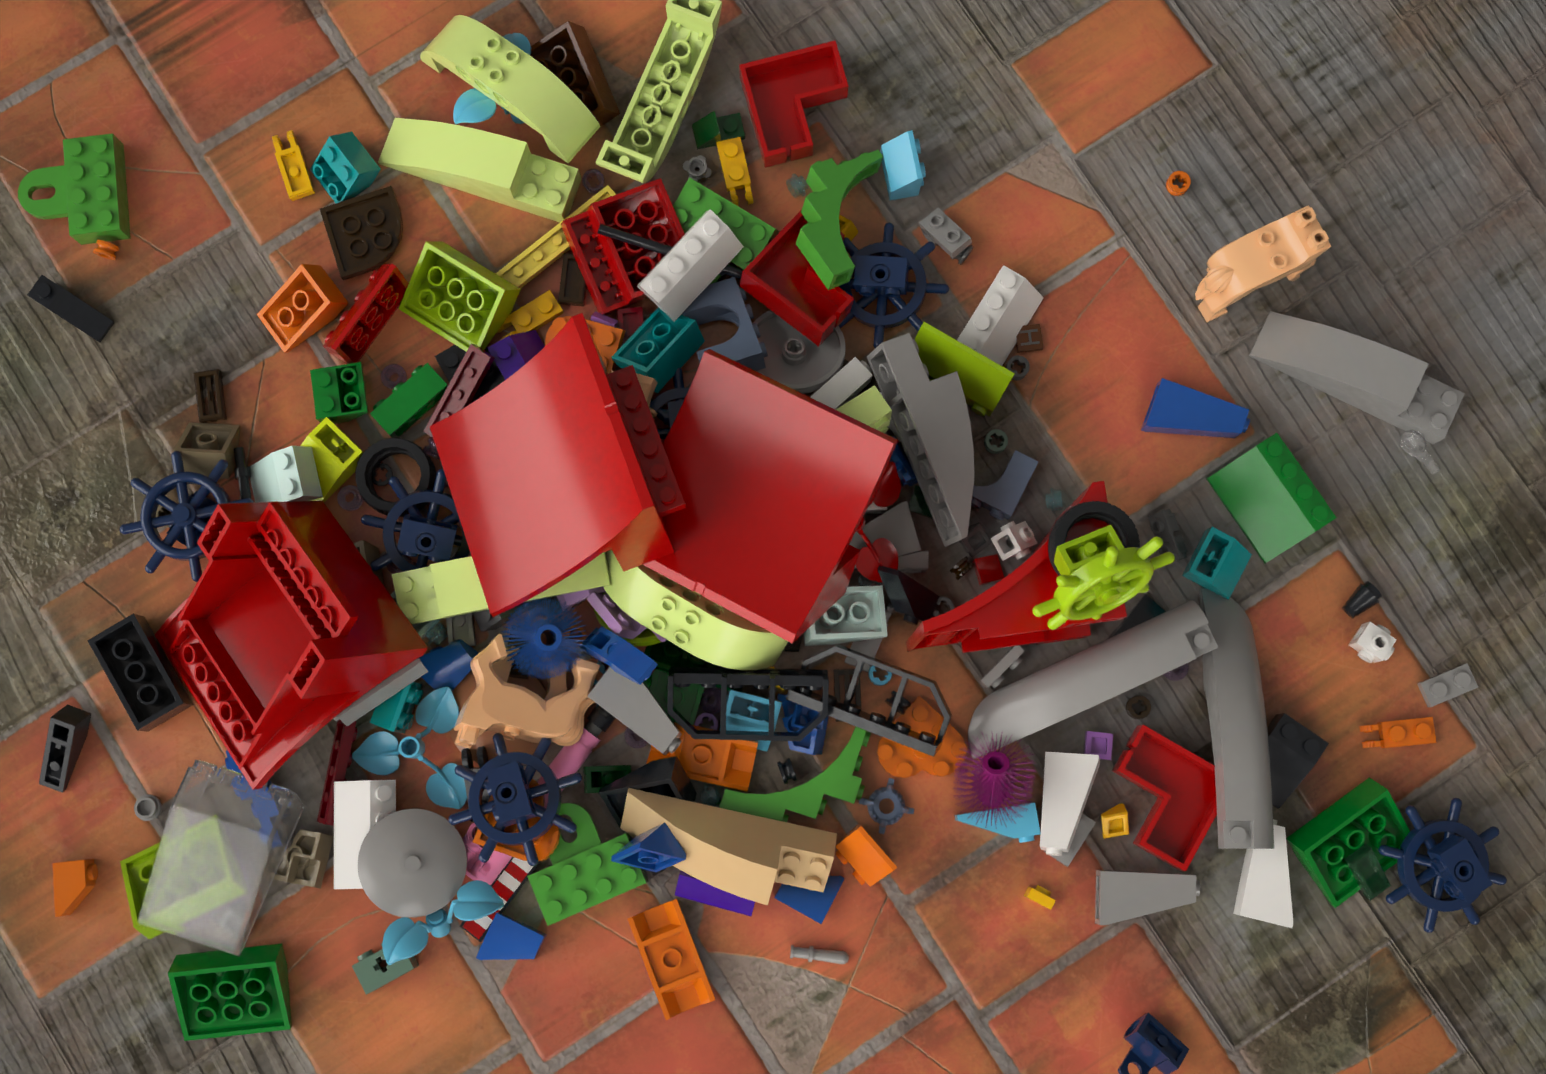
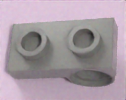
M939 208L919 222L925 238L929 242H933L935 246L938 244L952 258L972 244L971 237Z

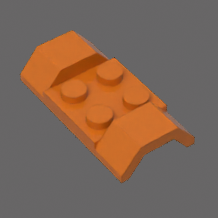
M673 722L682 734L679 738L681 743L674 753L668 752L667 755H664L651 745L646 764L654 760L677 756L689 779L748 792L759 741L693 739L678 723ZM692 725L696 730H713L705 727Z
M677 898L627 918L665 1020L671 1019L699 1005L716 1000Z

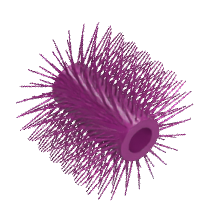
M997 734L995 749L994 741L992 750L990 748L988 752L981 743L979 744L982 750L985 751L984 754L978 748L972 747L981 754L982 758L980 755L976 756L973 752L965 750V752L974 755L978 759L975 760L974 758L973 760L971 757L967 758L966 756H962V759H968L977 765H970L967 762L963 763V761L961 764H959L960 761L955 764L960 767L969 766L975 770L969 771L968 769L964 770L963 768L962 770L961 768V771H959L960 767L954 770L959 772L954 776L959 779L957 780L956 778V781L953 783H957L962 787L966 786V784L973 787L970 789L960 787L959 789V786L953 789L963 793L962 790L964 792H968V790L973 792L969 795L953 796L962 799L961 796L963 798H971V795H974V797L978 795L974 799L964 801V803H974L978 799L975 804H971L968 807L970 809L971 806L974 808L979 802H982L973 813L977 810L979 811L982 806L986 810L988 807L986 826L990 807H992V826L994 807L995 817L996 809L1001 814L1000 807L1002 809L1004 805L1007 809H1011L1014 812L1012 807L1007 805L1006 801L1009 805L1012 803L1015 807L1021 808L1017 803L1011 802V798L1017 802L1019 800L1020 803L1027 802L1026 799H1017L1012 795L1018 794L1021 797L1025 795L1026 798L1027 786H1031L1034 782L1027 779L1024 781L1021 779L1020 781L1014 777L1023 776L1032 780L1035 776L1028 773L1025 775L1022 773L1021 775L1015 771H1036L1027 766L1023 767V769L1021 767H1013L1019 764H1031L1028 760H1026L1027 762L1011 763L1019 758L1027 757L1026 755H1021L1010 760L1013 755L1020 752L1019 750L1014 751L1009 757L1006 756L1016 745L1011 749L1009 748L1005 754V748L1003 747V751L1001 750L1000 752V739L997 752ZM970 772L974 776L969 777L968 775L966 776L965 773ZM970 779L974 781L971 783H966V781ZM1016 782H1020L1021 784L1023 783V787H1022V786H1019V787H1018V786H1016V785L1013 784V783H1016ZM1016 788L1018 789V788H1019L1020 790L1022 789V791H1023V789H1024L1025 792H1024V793H1018V792L1014 791L1013 789H1016ZM997 812V816H996V819H995V825H996V821H997V817H998V815H999V812Z

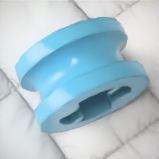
M871 666L868 675L873 684L882 686L890 681L892 677L891 672L887 671L888 675L884 676L886 679L880 681L879 677L874 678L873 672L877 671L875 670L876 667Z

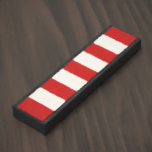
M512 857L491 885L503 900L504 906L486 917L473 921H463L460 927L479 942H482L496 913L500 912L503 914L528 880V876L535 871L541 861H538V864L535 866H530L527 861Z

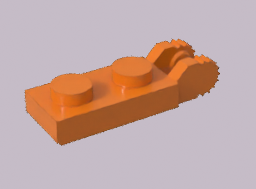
M1433 717L1378 722L1375 725L1359 726L1360 732L1364 733L1379 730L1380 741L1368 740L1362 742L1363 748H1391L1437 743Z

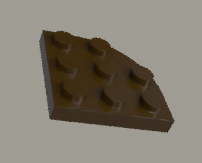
M392 186L320 208L338 270L343 280L379 268L396 251L402 237L403 221Z

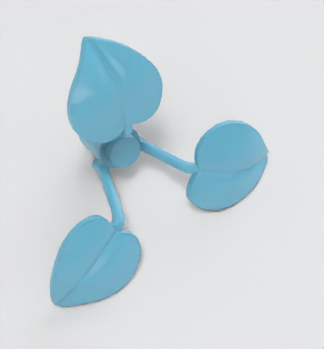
M512 33L502 36L528 55L531 54L530 42L523 34ZM476 88L467 90L458 98L454 106L453 120L455 125L488 120L496 111V103ZM501 107L504 110L505 114L511 115L513 122L517 124L524 123L519 118L511 114L509 111Z
M442 687L432 691L419 703L415 719L419 725L427 728L423 732L417 733L416 737H405L399 743L397 738L391 733L379 731L370 735L352 753V758L362 768L377 775H389L395 772L400 766L398 755L412 759L418 758L419 761L424 762L437 772L431 775L426 783L427 795L433 803L442 807L461 809L467 801L464 778L455 773V767L458 765L448 763L441 770L423 756L425 743L422 738L429 734L432 729L436 733L443 734L455 727L459 716V707L449 687Z
M476 880L468 882L457 891L458 899L451 902L448 915L445 910L439 909L434 913L426 915V923L417 921L414 924L410 918L406 917L395 920L386 929L382 942L383 954L387 964L390 966L397 961L411 958L420 953L428 943V933L430 932L436 938L446 936L451 930L453 913L456 918L463 921L477 920L501 909L504 906L503 900L488 883Z

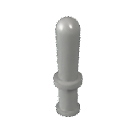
M791 945V959L794 957L808 959V962L818 960L836 964H846L849 961V955L845 951L814 949V946L802 948Z

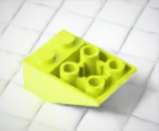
M327 417L308 434L300 445L312 447L323 497L311 501L325 502L356 471L357 463L364 453Z

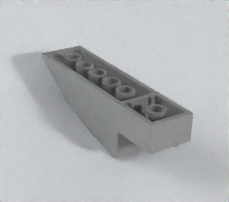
M1272 311L1269 312L1249 354V357L1431 444H1435L1445 438L1465 394L1425 375L1424 373L1429 365L1427 362L1334 327Z
M910 333L882 342L867 356L882 396L892 409L891 418L943 544L947 547L966 538L968 535L975 478L971 423L958 372L956 371L929 381V372L926 365L921 362L918 354V345L912 339Z

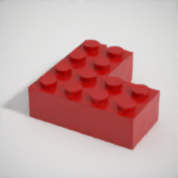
M836 40L739 65L740 80L764 167L786 163V157H790L791 161L813 156V142L803 109L848 97L849 86Z
M800 210L743 270L740 287L819 347L833 332L834 327L836 328L850 313L854 298L838 286L828 290L796 245L800 229L808 223ZM840 231L842 240H844L845 235Z
M1143 724L1138 725L1126 744V747L1130 748V750L1122 751L1112 769L1114 773L1157 797L1133 844L1177 870L1186 871L1217 815L1215 766Z

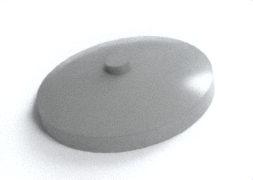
M771 310L762 314L753 322L757 323L761 335L757 339L759 343L764 342L768 354L767 357H764L766 368L757 370V372L805 394L820 389L841 370L845 360V339L839 326L834 327L833 332L818 347Z
M418 808L396 811L378 821L364 838L358 855V875L362 888L369 899L385 912L406 918L426 916L448 904L461 887L467 869L466 849L457 829L443 816Z

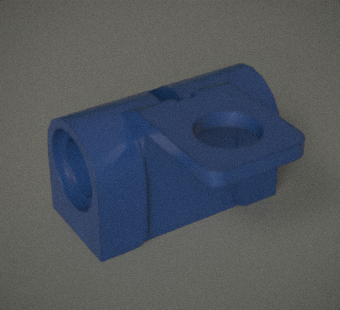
M1148 1012L1134 1021L1124 1034L1123 1038L1132 1047L1119 1066L1118 1073L1130 1074L1128 1064L1134 1063L1138 1067L1140 1074H1148L1154 1066L1163 1074H1170L1179 1069L1189 1048Z

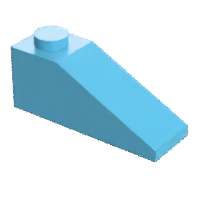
M1034 802L1021 804L1022 806L1019 810L1015 806H1011L1014 812L1018 811L1017 815L1013 814L1010 811L1011 809L1005 807L1004 809L1009 814L1008 816L1000 808L1001 814L996 809L994 817V808L992 826L991 809L987 826L988 810L986 812L983 811L985 815L982 811L954 815L956 821L1010 838H1018L1019 843L1034 841V835L1041 834ZM997 812H999V815H998L997 821H996V825H995V819H996V816H997Z

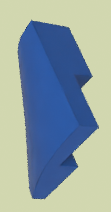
M897 441L889 462L895 463L902 485L908 484L910 487L918 483L907 456Z
M462 639L450 642L446 647L431 649L430 653L419 657L428 670L421 677L435 690L442 687H449L453 690L471 671L470 662L479 653Z
M778 694L777 699L782 702L785 718H782L783 724L788 732L800 731L819 713L786 700V694ZM829 716L801 741H788L790 750L811 755H822Z

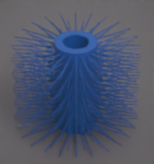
M540 599L539 608L535 604L533 611L529 609L526 613L527 616L523 618L520 612L522 610L525 612V610L518 608L520 612H515L518 615L515 618V623L513 624L512 622L511 625L509 623L508 631H502L503 633L513 634L502 637L521 638L504 642L526 641L521 642L526 644L506 650L511 651L520 648L507 656L516 654L512 657L516 661L515 667L522 663L523 665L520 669L523 668L525 670V668H529L530 674L533 677L536 676L537 679L539 676H541V679L543 678V670L544 678L545 670L546 677L549 678L550 669L552 672L554 666L558 668L561 660L563 662L566 660L567 665H572L569 661H572L577 656L579 648H577L576 653V647H581L578 643L574 642L587 641L563 639L588 635L562 636L567 635L562 633L582 626L565 630L581 622L572 623L580 616L571 619L574 613L570 615V611L564 614L562 611L565 609L563 608L558 610L560 604L557 605L556 600L551 603V607V600L548 601V604L546 603V607L544 600L543 610V600L541 606ZM542 633L545 634L547 639L545 645L541 642Z

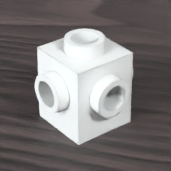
M1012 521L1000 528L1002 532L991 538L1002 561L1014 556L1017 560L1031 553L1029 548L1038 544L1032 529L1027 525L1026 521L1015 524Z
M1367 622L1360 626L1348 645L1359 652L1358 656L1368 663H1376L1390 658L1395 650L1392 646L1397 639L1390 635L1391 631L1379 624L1376 626L1372 622Z

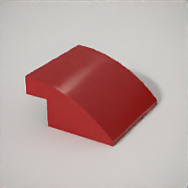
M661 178L592 203L586 212L565 219L561 223L562 230L596 309L602 315L606 316L616 312L617 309H623L648 298L637 285L665 255L597 234L600 224L672 247L685 235Z

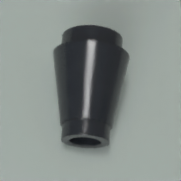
M1369 581L1364 584L1360 583L1342 609L1353 619L1355 616L1379 603L1378 599L1382 597V594Z

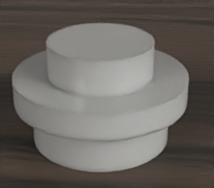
M148 794L139 797L134 806L136 816L143 821L156 819L162 809L160 800L156 796Z

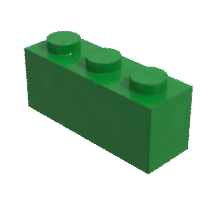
M428 363L424 366L420 365L413 370L411 377L405 383L401 382L393 388L392 394L387 399L379 400L373 406V411L370 415L392 438H399L441 400L448 384Z

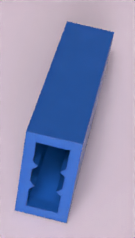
M1162 378L1156 385L1141 431L1236 438L1242 432L1245 433L1249 426L1250 419L1247 418L1249 409Z

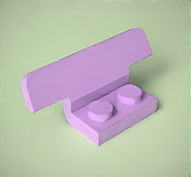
M593 592L587 598L588 602L612 632L618 636L634 639L647 628L620 609L607 593ZM653 632L656 635V637L660 640V642H665L667 640L662 636L658 635L657 633Z

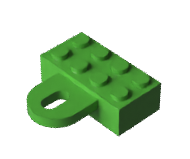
M113 133L63 139L64 165L35 169L29 172L20 182L18 199L21 206L29 214L39 219L68 217L69 235L81 245L96 243L97 240L108 242L131 239L124 144ZM55 188L54 196L49 199H32V194L37 189Z
M690 177L673 205L685 234L706 211L711 209L731 229L743 245L740 252L730 261L742 269H745L780 232ZM717 275L710 284L719 282L722 276Z
M562 803L558 815L566 814L571 817L572 822L577 825V838L573 842H567L560 831L559 844L553 854L549 856L552 866L528 876L547 926L649 882L644 869L611 861L612 855L631 841L630 835L625 833L602 843L590 813L582 806L574 803Z

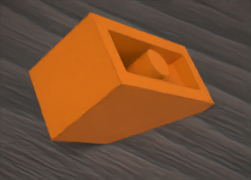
M94 859L52 863L55 917L71 915L95 887V880L98 878V867Z

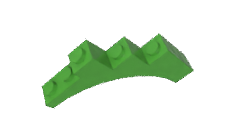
M879 150L870 153L865 152L855 159L844 160L838 165L830 158L825 161H817L810 167L806 183L813 192L806 196L801 210L808 223L800 229L796 245L828 290L849 282L855 265L845 249L840 234V206L850 190L862 180L878 172L883 159V155Z
M855 726L849 742L838 758L825 771L807 783L787 791L769 794H745L725 789L719 808L787 822L789 816L784 814L785 809L816 819L817 814L823 815L827 800L822 799L824 794L854 804L856 799L861 800L865 785L861 784L862 778L852 774L853 771L858 772L863 757L859 756L861 746H867L871 732Z

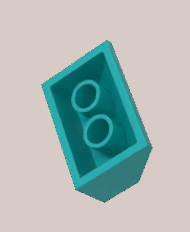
M658 307L611 358L621 369L633 365L637 374L654 378L658 382L654 392L658 393L675 375L676 370L688 361L705 340L696 320L680 315L674 322Z

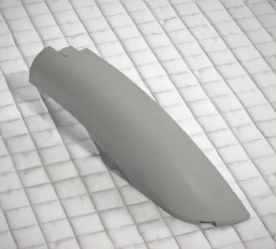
M1200 588V608L1209 621L1207 625L1218 645V648L1202 655L1203 684L1207 700L1215 766L1218 849H1274L1268 731L1253 628L1247 614L1231 597L1228 600L1206 588Z
M1190 600L992 692L980 702L971 718L968 727L969 749L981 756L970 745L974 744L983 753L984 750H982L979 744L981 743L988 752L990 748L992 750L993 741L995 749L996 734L997 749L999 748L1000 739L1001 748L1004 741L1006 744L1007 742L1008 744L1146 683L1218 648L1207 625L1209 623L1208 619L1195 601ZM988 741L989 744L991 743V747H989V749H987L986 742L988 744Z

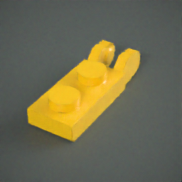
M293 130L287 131V139L291 148L284 150L278 135L272 136V140L276 150L275 156L289 199L294 201L315 194V190L301 148L298 145Z
M741 137L716 142L727 192L729 191L731 202L738 206L739 200L735 190L744 188L745 199L748 205L753 204L751 180Z
M548 290L509 314L496 333L502 332L511 325H513L516 331L508 333L502 339L509 335L537 330L562 315L564 311L552 292Z

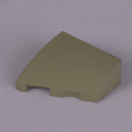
M300 829L293 839L291 847L286 849L281 856L284 858L283 862L276 871L271 870L268 878L321 889L334 836Z

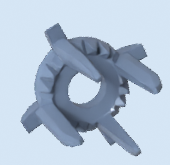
M892 778L888 779L887 787L875 790L869 799L861 798L859 800V804L867 805L870 817L880 824V834L885 833L887 825L898 822L904 813L914 814V809L906 807L903 796L893 788L894 779ZM889 798L893 801L894 809L891 813L884 814L880 811L879 803L882 799Z

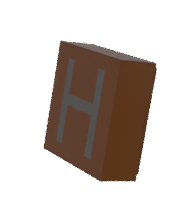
M1040 324L1022 326L1016 336L1017 353L1043 350Z

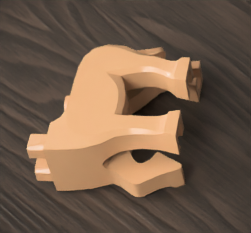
M1309 205L1281 219L1269 223L1223 246L1211 255L1207 262L1208 268L1206 270L1208 273L1200 282L1195 293L1196 300L1203 299L1198 305V309L1207 323L1228 313L1226 307L1258 288L1267 286L1286 276L1289 281L1297 280L1302 272L1315 264L1317 257L1331 247L1328 241L1329 237L1318 222L1312 207H1309Z
M502 634L494 637L488 646L470 662V667L476 680V688L463 704L457 718L454 730L458 731L454 744L470 749L472 745L476 744L477 737L487 731L501 733L506 740L518 738L532 743H539L542 738H550L552 742L560 746H572L577 743L583 734L585 711L590 705L595 703L588 697V694L593 689L594 680L600 665L578 658L575 661L576 663L572 664L574 685L569 691H567L566 686L567 669L563 668L560 673L558 668L557 670L555 668L554 672L553 669L552 672L550 669L549 678H547V693L545 698L542 699L538 694L525 687L507 683L512 667L511 664L514 659L512 661L509 659L516 654L512 656L507 655L519 648L506 651L511 648H505Z

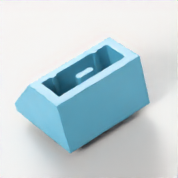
M913 130L881 145L880 153L883 155L882 167L890 201L918 196L921 186H924L923 178L926 177L924 163H919L918 154L921 153L920 142L918 138L914 139Z
M730 689L727 696L726 731L769 732V698ZM775 700L774 731L782 704L778 700ZM754 740L759 741L758 750L768 751L771 741Z

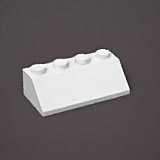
M709 209L637 287L675 322L740 252L743 245L731 229Z
M1003 265L957 341L1002 366L1017 342L1016 336L1022 326L1028 325L1042 302V295L1025 277Z
M396 780L334 782V889H363L358 875L360 847L367 833L378 821L396 812Z

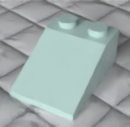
M289 446L270 453L250 466V481L255 503L311 501L323 497L312 447Z
M883 585L847 587L845 594L804 632L805 646L833 645L887 637Z

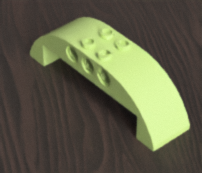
M720 0L667 1L665 5L667 13L666 23L613 142L605 140L596 160V165L641 183L648 182L655 175L673 144L707 64L721 14L722 1Z
M464 15L454 16L420 54L421 60L438 73H441L446 67L543 135L549 150L567 163L574 158L600 128V124L589 109L557 76L526 52L475 19Z
M612 549L605 552L611 585L603 586L610 598L631 618L688 653L712 664L729 669L759 670L775 665L788 641L644 565L624 572Z

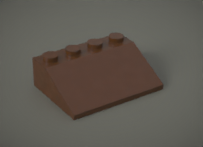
M567 21L531 46L530 56L557 76L584 103L596 118L600 127L620 114L583 26Z

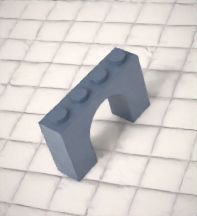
M735 277L708 285L682 315L696 320L698 326L711 321L726 320L739 327L736 334L730 340L696 351L699 364L704 351L711 349L757 371L766 368L764 357H767L768 354L764 342L759 343L757 339L761 337L757 323L752 324L750 320L754 318L750 304H744V300H747L745 290L737 285Z
M1015 450L1001 478L997 482L988 486H973L971 506L978 509L983 507L989 510V514L999 520L1005 518L1008 520L1012 516L1038 461Z

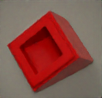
M998 554L973 560L979 586L1004 579Z

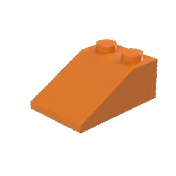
M301 264L259 311L257 316L284 353H288L333 321L349 302L321 265Z
M856 825L836 843L837 851L835 855L844 865L848 862L855 869L852 875L861 885L867 883L871 887L897 868L861 825Z

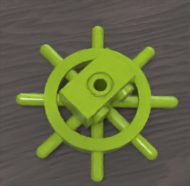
M1108 525L1057 546L1054 564L1060 573L1056 579L1058 588L1054 593L1053 599L1034 606L1032 612L1036 617H1041L1059 609L1060 612L1048 620L1047 625L1051 630L1057 629L1069 619L1084 620L1092 618L1098 620L1102 617V614L1119 607L1138 593H1146L1149 590L1148 583L1153 576L1154 570L1173 563L1175 556L1172 552H1166L1149 559V556L1163 545L1162 538L1158 536L1153 537L1141 548H1124L1112 525Z

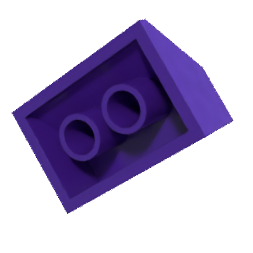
M536 330L509 335L487 348L490 354L495 357L494 361L506 380L528 363L545 346Z
M680 870L674 896L752 916L755 901L715 888Z

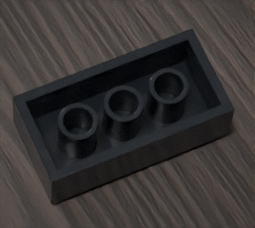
M133 613L87 640L137 731L149 732L194 705L144 616Z

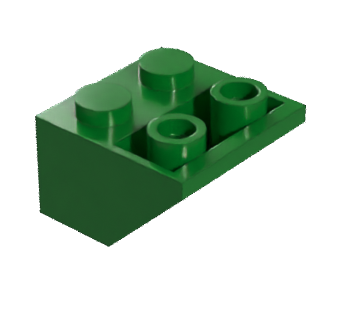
M361 362L310 370L316 420L320 423L326 417L334 424L350 422L368 413Z

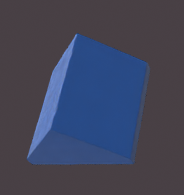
M663 823L633 838L612 855L611 861L657 873L686 860V853L666 823Z

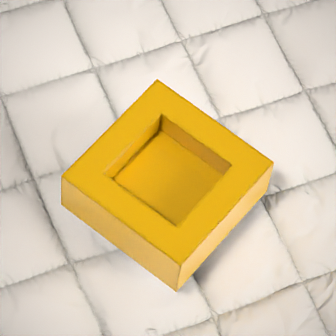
M1039 885L1035 889L1028 887L1024 894L1028 899L1050 910L1056 901L1049 897L1050 891Z

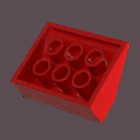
M392 263L384 264L379 270H375L369 278L367 287L356 295L355 303L351 309L346 310L339 320L340 324L335 331L332 330L326 336L323 347L345 364L357 363L361 360L400 306L409 283L397 266Z

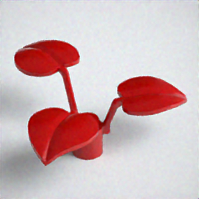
M894 462L888 463L869 506L874 502L878 507H888L899 498L901 483ZM863 516L856 532L865 541L867 547L860 549L856 568L865 578L883 583L877 569L881 565L898 570V553L895 546L886 538H878L873 543L870 542L862 530L865 526V518Z

